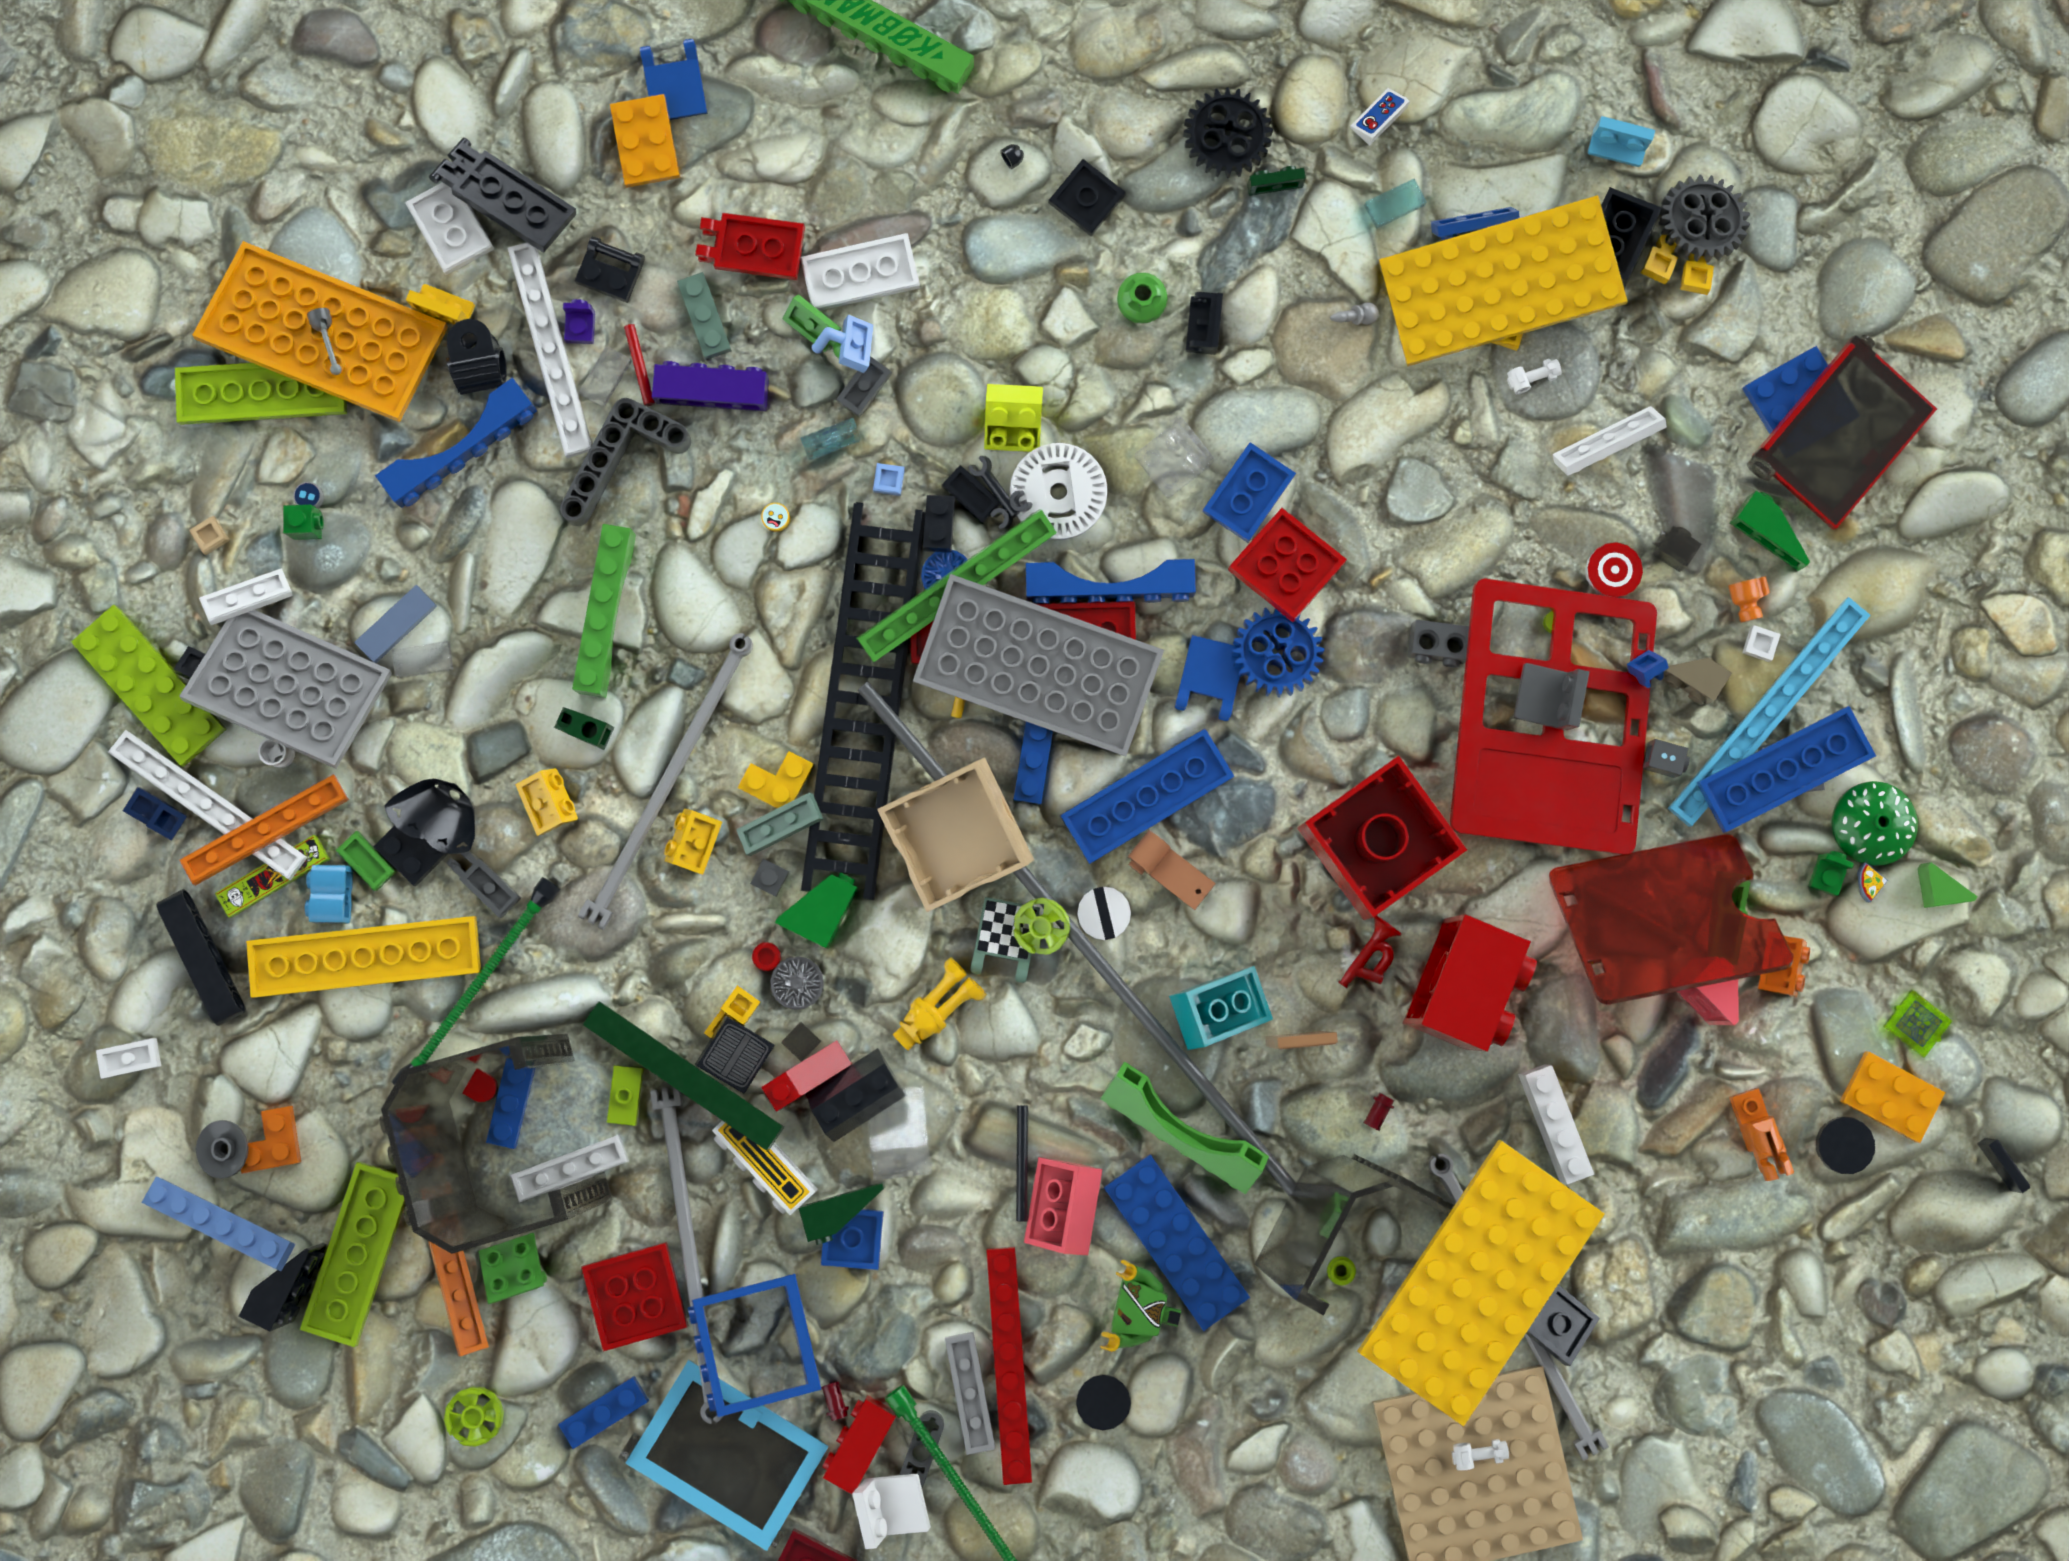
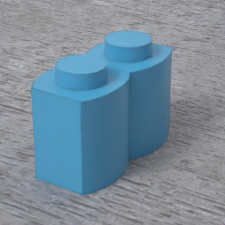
M312 865L311 871L307 873L306 884L311 892L310 899L305 903V915L309 917V922L349 924L352 909L353 868L347 865Z

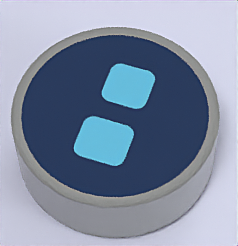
M303 482L295 488L293 499L296 505H313L318 509L324 501V494L322 489L316 484Z

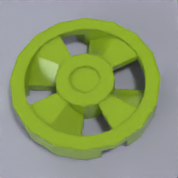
M1047 898L1032 899L1023 904L1015 914L1014 936L1019 945L1029 953L1051 954L1059 950L1068 939L1070 932L1069 917L1064 908L1054 900ZM1044 904L1043 915L1036 916L1032 906ZM1061 920L1064 922V929L1054 928L1053 922ZM1020 923L1029 924L1030 932L1022 934ZM1045 938L1048 948H1040L1041 939Z
M472 1386L462 1389L452 1397L445 1408L444 1423L449 1435H453L456 1440L460 1441L458 1443L463 1446L476 1447L486 1444L497 1435L503 1424L504 1411L501 1401L495 1393L485 1387ZM481 1394L490 1398L484 1406L477 1404L478 1397ZM457 1401L466 1407L462 1414L452 1412ZM485 1421L495 1423L492 1432L483 1424ZM464 1427L469 1429L467 1438L459 1433Z

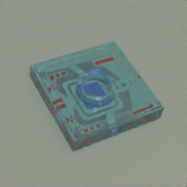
M854 418L801 437L809 460L824 456L861 440Z

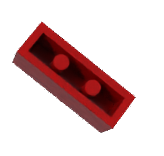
M869 1395L866 1396L864 1402L858 1399L850 1414L854 1417L850 1428L844 1425L836 1442L840 1443L838 1450L835 1454L830 1451L822 1465V1468L826 1469L823 1479L850 1494L859 1486L896 1418L895 1413L890 1407Z

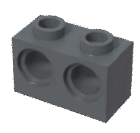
M1415 620L1411 624L1408 657L1415 658V662L1422 664H1431L1432 660L1442 661L1443 666L1460 667V664L1466 662L1469 626ZM1422 636L1428 637L1432 642L1431 649H1423L1419 644V638ZM1448 640H1454L1459 644V653L1449 651L1447 648Z

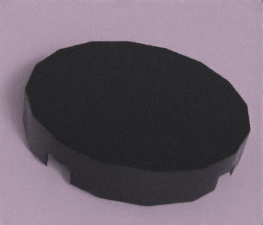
M1836 1117L1819 1129L1816 1137V1152L1828 1169L1840 1174H1855L1864 1170L1871 1163L1875 1154V1139L1871 1130L1863 1122L1852 1117Z

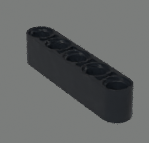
M182 889L157 902L156 907L211 1020L217 1026H220L245 1013L246 1008L190 894L185 889Z

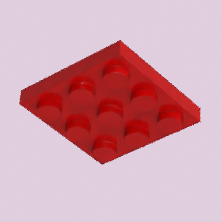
M1281 508L1231 563L1228 571L1294 622L1341 569L1347 559L1285 509Z
M667 1242L581 1266L603 1352L689 1327Z

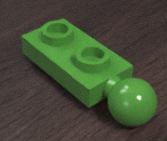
M799 294L793 297L782 318L813 344L824 328L830 327L838 331L842 329ZM830 340L823 351L827 352L833 347V352L839 359L841 344Z

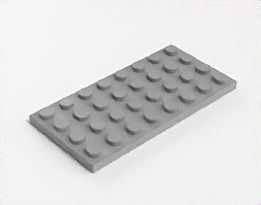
M950 574L913 682L1127 756L1164 650Z

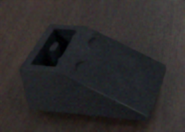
M321 1243L304 1249L287 1262L282 1271H275L251 1290L238 1317L269 1332L289 1324V1322L292 1323L300 1311V1307L297 1305L301 1297L306 1296L311 1289L313 1280L310 1278L314 1270H318L322 1265L325 1256L323 1252L327 1244Z

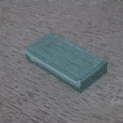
M1412 179L1366 201L1364 206L1376 229L1425 206L1427 201L1416 180Z

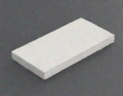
M908 233L800 258L810 303L819 311L920 288Z

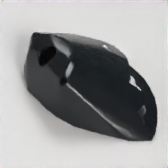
M434 778L422 780L397 793L384 805L389 819L404 834L412 838L425 839L433 849L442 853L460 854L471 850L475 839V805L456 783ZM450 790L457 792L460 798L454 800L450 795ZM393 808L401 809L400 818L397 816V812L394 811ZM416 823L419 830H415L413 826L410 827L408 824ZM447 839V845H445L444 842H439L438 840ZM463 842L467 845L466 847L463 846V845L460 846V847H457L458 845H460V844L463 843Z

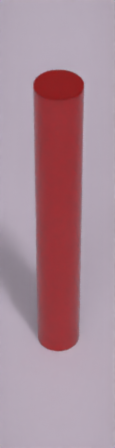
M628 324L624 326L642 400L644 406H652L655 404V401L652 398V390L635 324Z

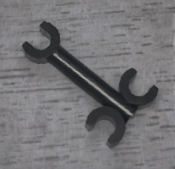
M980 456L979 460L983 464L982 469L979 470L976 465H970L968 467L969 471L974 476L982 477L1003 507L994 509L991 517H998L1000 514H1003L1004 521L999 525V528H1009L1013 523V518L1020 512L1031 509L1033 504L1031 502H1025L1022 506L1019 504V498L1024 494L1023 490L1015 491L1009 497L991 472V460L987 456Z

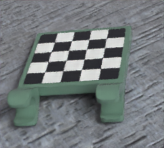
M988 897L984 898L971 963L972 973H982L984 958L987 955L1018 961L1015 980L1020 983L1026 982L1032 953L1027 952L1019 945L1013 931L1015 929V914L1023 904ZM1032 906L1036 916H1038L1040 907ZM1020 923L1022 934L1030 932L1029 924Z

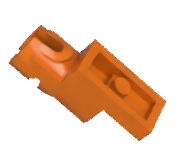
M1759 1088L1730 1096L1729 1099L1748 1152H1753L1765 1181L1779 1179L1775 1166L1768 1162V1158L1773 1159L1779 1174H1786L1787 1176L1793 1174L1794 1170L1790 1158L1787 1156L1783 1139L1779 1134L1774 1117L1769 1116Z

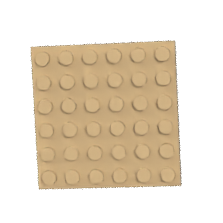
M1536 1365L1498 1374L1464 1427L1415 1392L1373 1401L1408 1561H1492L1583 1540L1543 1366ZM1499 1439L1500 1442L1506 1441L1509 1459H1504L1503 1463H1495L1494 1458L1473 1461L1474 1468L1470 1470H1457L1456 1465L1453 1464L1451 1451H1454V1444L1471 1443V1449L1492 1446L1491 1440Z

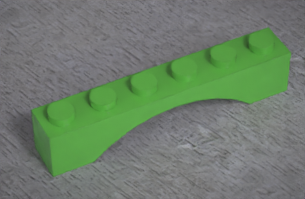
M608 524L602 525L572 690L578 694L606 698L616 617L623 585L631 564L636 534L631 528Z
M1125 1061L1100 1098L1109 1107L1118 1110L1135 1124L1142 1126L1159 1140L1168 1143L1182 1155L1191 1158L1203 1166L1206 1171L1215 1174L1232 1188L1238 1189L1244 1194L1248 1192L1261 1175L1269 1158L1268 1155L1245 1140L1216 1138L1186 1125L1161 1102L1152 1087L1149 1077Z

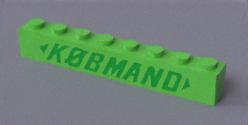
M787 0L801 13L807 14L809 12L816 16L823 25L827 27L834 26L840 29L841 33L847 38L862 41L872 52H882L894 64L898 66H903L904 64L911 68L915 75L922 79L929 78L935 81L936 85L946 92L953 91L959 94L974 68L973 55L872 0Z

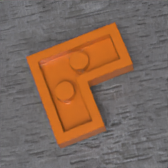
M293 1106L261 1111L265 1140L248 1143V1156L241 1169V1174L301 1162Z

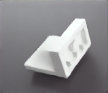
M918 1474L865 1478L852 1493L865 1549L877 1548L886 1535L928 1532L931 1528Z

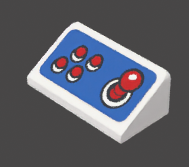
M1387 88L1350 128L1370 146L1407 109L1410 101L1406 97Z

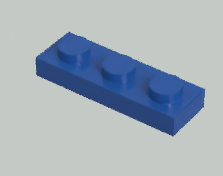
M1506 207L1431 221V230L1433 234L1441 237L1442 240L1457 237L1458 233L1474 232L1518 219L1520 216L1517 209Z
M1027 721L1013 801L1041 805L1053 731Z
M506 1058L486 1143L516 1149L537 1064Z
M633 1376L558 1425L572 1449H575L646 1404L649 1399L636 1377Z

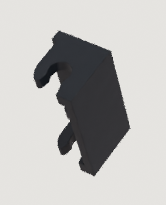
M1195 292V296H1191L1185 352L1216 355L1223 293Z

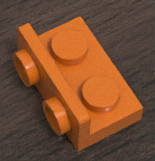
M1768 933L1758 985L1759 990L1785 994L1796 998L1798 991L1803 992L1805 975H1801L1803 963L1808 964L1811 950L1810 947H1807V942L1804 939Z

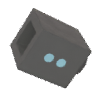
M1658 739L1649 741L1644 756L1643 769L1672 778L1681 776L1682 772L1685 773L1689 766L1690 757L1687 756L1689 748Z

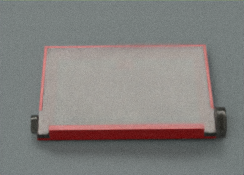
M1857 335L1852 336L1747 462V467L1753 474L1765 481H1769L1772 477L1776 478L1832 530L1838 528L1937 410L1931 402L1872 350L1876 343L1867 335H1862L1860 338Z

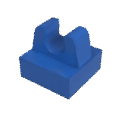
M1650 650L1627 663L1629 673L1634 675L1638 682L1646 688L1651 687L1650 680L1652 678L1662 680L1664 678V671L1669 668L1664 657Z

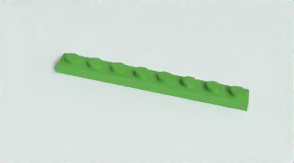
M1041 509L1037 510L856 639L872 662L877 661L935 619L950 574L984 585L1057 532Z

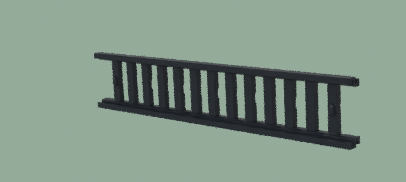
M856 502L853 505L814 797L821 814L874 820L872 836L819 830L821 821L809 827L801 891H811L814 869L866 876L863 898L875 900L885 826L877 809L888 803L896 735L886 724L835 718L837 702L870 706L860 693L839 690L840 675L842 674L892 681L890 697H881L899 717L910 637L889 651L890 653H896L894 669L843 663L844 647L863 649L856 639L859 636L846 635L848 619L879 623L892 613L850 607L852 592L903 598V605L915 597L924 535L925 512L915 509L913 531L861 525L864 503ZM859 537L911 543L909 559L857 552ZM855 565L907 571L905 586L854 580ZM833 730L885 736L883 752L831 746ZM829 758L881 764L879 780L827 774ZM825 785L877 792L875 808L823 802ZM818 841L870 848L868 864L816 858Z

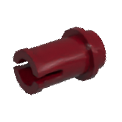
M1379 1092L1377 1097L1374 1096L1375 1102L1363 1122L1378 1131L1381 1130L1380 1128L1390 1109H1394L1392 1105L1395 1101Z
M839 1381L821 1387L829 1411L826 1414L830 1416L831 1421L848 1416L847 1410L849 1406H845Z

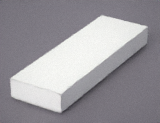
M281 568L200 597L199 599L210 625H214L291 597L293 594Z

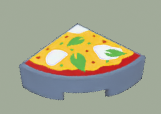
M1866 862L1862 863L1858 869L1859 893L1869 903L1888 880Z

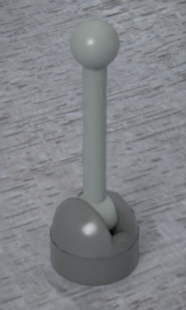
M328 308L311 310L307 313L309 323L313 329L322 333L331 362L330 371L334 375H339L342 368L336 362L327 333L332 324L330 311Z

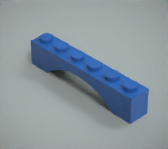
M512 377L489 394L486 407L479 421L470 433L456 445L442 453L427 458L413 460L397 459L376 474L375 477L401 508L411 506L419 500V495L426 490L437 488L443 482L442 479L447 475L461 471L465 467V463L472 457L477 458L483 455L488 450V446L496 440L502 441L507 438L511 433L510 430L519 424L524 425L534 417L533 414L537 412V409Z
M1195 559L1166 560L1156 569L1142 577L1117 583H1101L1082 579L1065 571L1054 562L1026 563V600L1032 601L1034 604H1049V601L1060 600V603H1077V600H1088V603L1105 602V599H1116V602H1133V599L1143 598L1146 603L1161 602V598H1172L1173 602H1187L1189 597H1194L1196 593Z

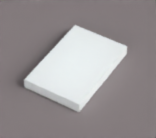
M443 182L405 202L445 275L494 250L472 207L452 195L451 187Z

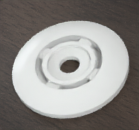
M1065 443L1047 444L1029 452L1017 465L1010 484V497L1015 491L1023 490L1024 494L1019 498V504L1021 506L1025 502L1033 504L1031 509L1020 512L1017 515L1020 522L1041 509L1057 532L1049 538L1054 540L1074 538L1089 530L1100 518L1107 500V482L1098 462L1085 450ZM1052 466H1065L1069 468L1067 471L1055 469L1046 474L1043 472L1044 469ZM1063 484L1067 489V495L1060 500L1054 499L1050 494V489L1053 485ZM1072 510L1075 512V514L1069 517H1048L1049 513L1061 515L1066 514Z

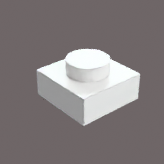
M1753 625L1750 627L1742 653L1770 662L1773 660L1781 634Z

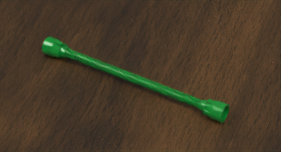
M901 1385L885 1397V1400L898 1418L902 1416L905 1421L910 1422V1426L912 1425V1429H914L922 1443L925 1444L924 1446L927 1447L926 1449L929 1450V1453H931L941 1471L944 1472L954 1490H957L956 1493L963 1500L971 1514L974 1515L973 1517L976 1518L975 1520L978 1521V1524H980L990 1542L993 1543L1001 1558H1004L1003 1561H1018L1000 1534H998L994 1525L987 1519L988 1517L985 1516L986 1514L983 1513L984 1511L981 1510V1507L971 1492L968 1491L969 1489L966 1488L960 1476H957L958 1473L951 1466L943 1451L938 1448L939 1446L936 1445L935 1440L932 1439L922 1421L919 1420L920 1418L917 1417V1411L914 1408L917 1403L906 1387Z

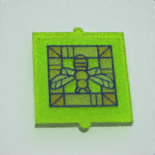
M1910 990L1899 1005L1894 1006L1895 1011L1883 1027L1921 1057L1925 1058L1936 1042H1941V1036L1952 1023V1020L1917 992Z

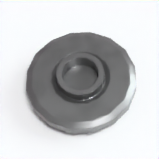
M800 956L789 957L780 962L774 969L770 980L771 991L775 999L784 1007L794 1010L805 1009L813 1005L821 996L824 987L823 974L819 967L810 959Z

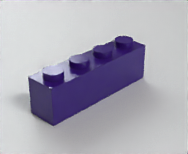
M664 361L663 365H654L652 398L656 404L767 411L769 377L763 369L758 367H746V370H735V367L730 365L707 368V365L702 363L679 366L677 362Z

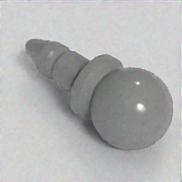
M1366 302L1360 306L1354 305L1351 310L1337 312L1330 317V320L1339 323L1352 321L1355 325L1361 323L1370 325L1377 320L1379 312L1373 303Z

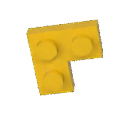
M788 751L776 776L750 763L737 788L775 808H779L797 799L815 764Z

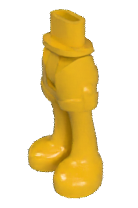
M952 957L945 961V974L939 984L924 998L919 996L910 1004V1010L904 1020L899 1022L901 1027L893 1033L896 1040L908 1051L916 1043L921 1044L922 1040L933 1034H939L947 1025L945 1020L962 1003L970 999L981 1001L987 996L982 987L969 977L945 1003L936 1008L935 1005L955 984L967 976L966 971Z

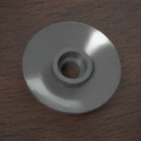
M227 1120L214 1121L208 1124L201 1131L196 1144V1156L199 1165L208 1175L215 1178H228L237 1174L244 1166L248 1156V1142L242 1129L237 1124Z

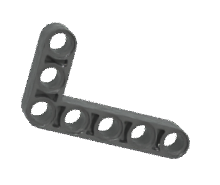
M630 398L617 400L561 503L560 512L562 516L573 526H582L588 522L635 434L673 453L680 454L686 452L691 446V437L682 424ZM625 409H634V413L630 418H621L622 412ZM655 420L659 422L656 430H646V425L650 421ZM616 432L621 433V437L618 442H608L609 436L611 434ZM675 433L684 434L681 442L676 444L670 442L671 437ZM607 457L608 462L604 467H595L598 458ZM586 482H595L592 491H582L583 485ZM581 506L582 510L578 516H569L572 507Z

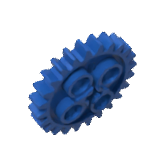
M1264 608L1263 617L1254 612L1252 616L1253 622L1245 619L1243 625L1246 629L1239 628L1237 634L1241 638H1234L1233 644L1239 648L1233 649L1232 656L1240 657L1234 662V667H1243L1238 676H1248L1247 686L1255 682L1257 684L1255 692L1260 691L1262 687L1266 688V696H1269L1272 690H1276L1278 698L1281 697L1283 690H1286L1288 695L1292 696L1294 687L1300 692L1303 691V682L1310 685L1313 681L1311 675L1317 676L1320 671L1316 666H1321L1323 663V659L1318 656L1323 654L1324 648L1317 647L1321 643L1322 637L1313 636L1318 628L1312 627L1309 629L1307 626L1310 619L1307 618L1304 621H1300V615L1292 622L1286 616L1280 614L1276 608L1273 614H1270L1269 610ZM1279 628L1285 629L1289 633V637L1280 638L1275 630ZM1267 631L1270 635V639L1266 635H1264L1263 632ZM1260 642L1265 646L1266 650L1257 652L1252 648V644ZM1274 648H1275L1277 651H1279V650L1282 649V650H1283L1282 656H1281L1279 653L1274 654V653H1273ZM1294 651L1300 652L1304 660L1297 662L1291 658L1290 653ZM1274 665L1280 669L1281 674L1273 676L1268 673L1267 667ZM1286 665L1292 669L1291 673L1287 671Z

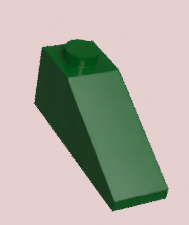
M1758 491L1749 495L1730 521V524L1797 571L1808 566L1810 560L1781 508L1774 503V499L1770 495Z

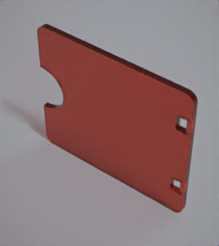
M1717 835L1631 852L1630 854H1621L1556 867L1549 873V883L1595 997L1602 1004L1610 1005L1786 970L1792 965L1793 954L1776 919H1760L1749 916L1740 911L1732 900V893L1735 888L1754 877V873L1738 840L1732 835ZM1573 895L1576 904L1568 906L1564 896ZM1601 963L1604 973L1596 975L1591 964Z

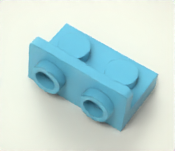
M1601 116L1593 129L1588 154L1640 167L1643 163L1645 151L1653 141L1655 130Z

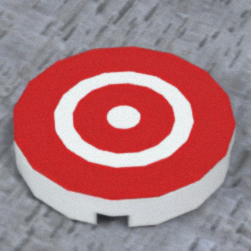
M1618 542L1606 543L1597 548L1588 558L1585 568L1586 579L1599 595L1622 598L1633 592L1640 584L1643 575L1642 561L1637 552L1628 545Z

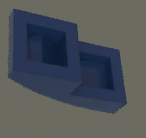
M141 787L136 788L122 810L171 841L188 817Z

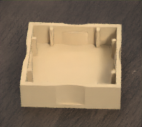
M985 757L877 809L895 847L902 854L906 862L910 879L926 912L957 899L985 883L993 882L1019 870L1034 861Z

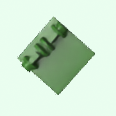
M534 1233L479 1250L488 1304L543 1287L544 1283L547 1282L545 1271H541Z

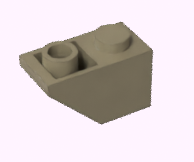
M1704 658L1668 666L1669 668L1664 671V682L1674 689L1681 688L1689 693L1688 697L1692 701L1701 705H1707L1716 700L1732 672L1710 658Z

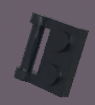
M592 236L574 281L580 286L628 303L643 267L645 255L637 252L635 254L605 244L601 242L600 238ZM601 253L630 264L631 267L629 271H625L595 259L597 254Z

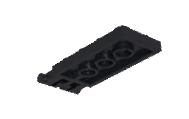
M463 137L448 154V157L453 162L443 159L429 175L430 180L435 184L441 181L451 187L452 195L544 253L576 216V208L484 150L481 154L470 147L471 142Z

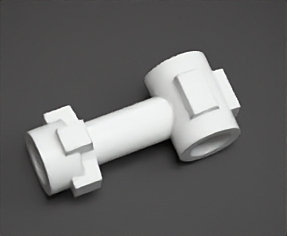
M1544 360L1542 363L1543 367L1526 373L1523 367L1510 370L1507 373L1509 377L1507 382L1510 389L1514 390L1515 394L1518 395L1530 390V383L1545 377H1548L1549 381L1556 380L1557 376L1562 374L1558 360Z
M1499 1439L1491 1440L1492 1446L1471 1449V1443L1454 1444V1451H1451L1453 1464L1456 1465L1457 1470H1470L1474 1468L1473 1461L1494 1458L1495 1463H1503L1504 1459H1509L1506 1441L1500 1442Z

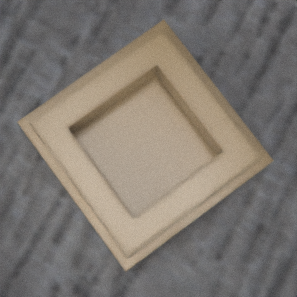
M215 516L209 517L189 530L205 555L230 541Z

